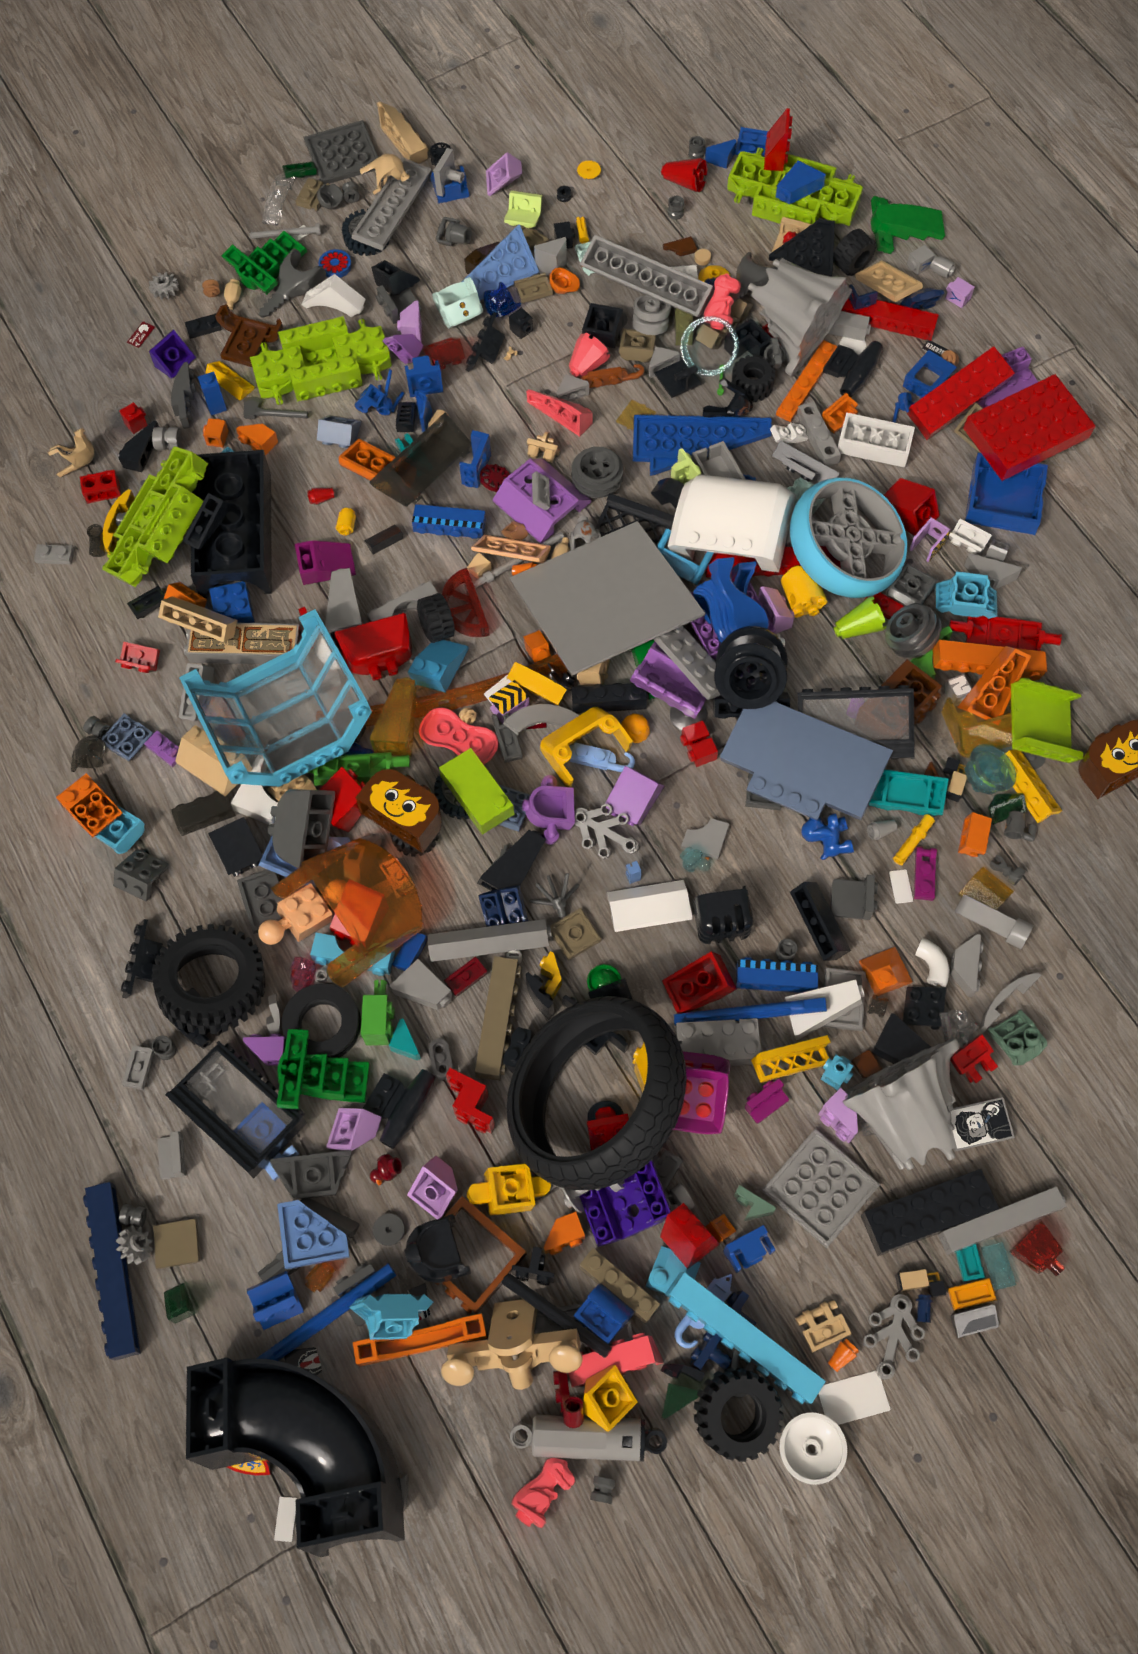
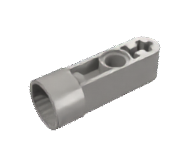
M964 894L955 910L959 915L1007 938L1005 942L1019 949H1022L1034 926L1019 917L1015 920Z

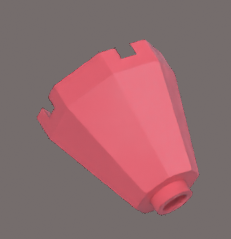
M588 333L581 334L577 339L569 363L570 373L577 378L587 375V372L593 371L610 357V354H607L608 348L597 338H588L590 336Z

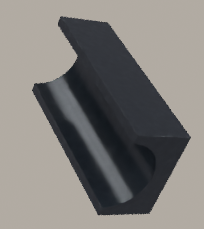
M264 450L196 454L207 462L208 465L206 466L204 478L198 480L197 486L192 493L203 501L209 493L230 505L222 523L202 548L198 550L191 546V578L198 594L207 598L208 590L212 586L226 581L251 583L259 587L264 594H272L271 473Z

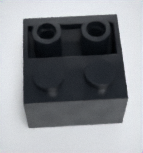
M386 260L371 267L376 285H383L385 290L393 296L420 282L419 277Z

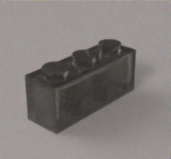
M214 791L211 795L205 797H198L192 802L179 804L171 809L181 836L236 816L229 795L224 796L218 791Z

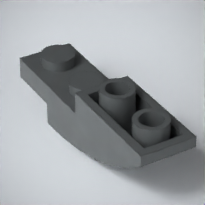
M184 362L179 369L171 394L172 409L175 416H179L183 429L190 428L192 414L188 407H191L190 400H194V392H196L195 383L192 382V379H195L193 368L190 369L188 362Z

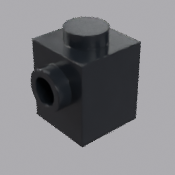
M570 221L555 223L554 238L556 240L566 237L567 249L573 248L574 228H571Z
M521 307L509 316L510 330L519 339L524 338L533 331V317Z

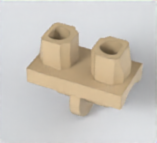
M545 432L543 436L537 435V440L530 438L527 440V454L531 458H537L539 451L544 452L543 459L552 463L555 455H559L560 450H558L557 445H553L554 439L549 438V432Z

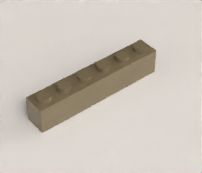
M494 956L475 1068L476 1078L500 1081L501 1075H505L506 1066L503 1064V1058L506 1050L509 1048V1043H506L507 1035L511 1036L512 1033L510 1017H514L516 1007L513 1004V998L518 996L519 985H516V980L521 977L522 967L518 964V959Z

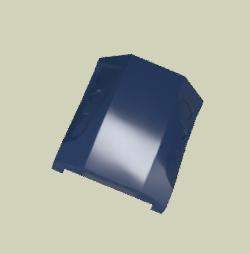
M936 288L920 289L904 297L900 305L920 310V305H922L923 309H929L934 307L936 302L940 301L945 293L944 290Z

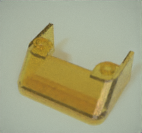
M951 697L947 698L941 713L961 756L971 758L1012 746L1011 713L977 722L975 716L970 712L957 713ZM1010 699V703H1009L1010 711H1011V699Z

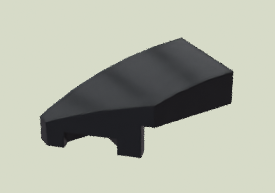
M665 1364L660 1370L675 1380L678 1379L680 1373H683L698 1383H701L705 1373L695 1368L679 1364Z

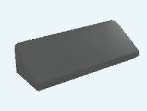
M311 1198L300 1200L348 1237H354L360 1225L358 1222Z

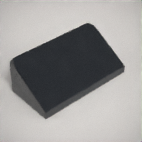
M394 524L364 540L371 553L375 554L404 538L402 531Z

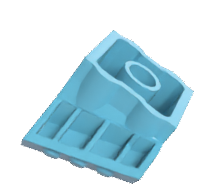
M956 571L950 580L936 583V609L941 613L950 611L954 615L969 617L984 615L988 619L998 616L997 591L990 587L988 575Z
M383 1294L377 1297L367 1295L356 1299L349 1308L365 1320L370 1340L407 1339V1337L412 1335L414 1326L419 1324V1313L426 1311L433 1301L425 1294L413 1297L411 1294Z

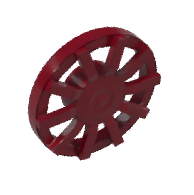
M487 464L481 469L479 479L485 488L497 492L499 490L498 486L505 479L504 477H508L510 473L505 467L503 468L497 464Z

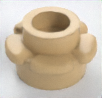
M468 707L459 713V718L469 725L475 721L477 713Z

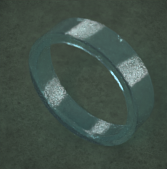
M706 316L693 321L686 328L681 339V354L689 368L694 366L695 364L691 360L687 349L688 338L692 330L697 325L706 321H716L726 326L734 340V350L730 360L723 367L716 370H705L697 366V374L713 376L724 372L734 363L739 351V339L735 329L728 321L717 316Z

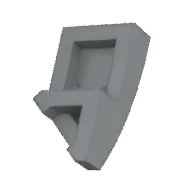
M276 994L268 996L272 1016L266 1017V1022L270 1034H278L280 1026L278 999Z

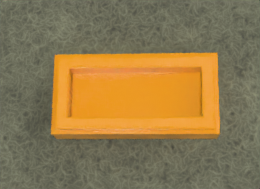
M990 1278L947 1289L954 1310L997 1300Z

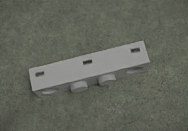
M815 402L798 406L797 417L801 425L805 427L806 434L819 461L826 466L838 464L841 454ZM830 448L832 455L826 454L825 451Z

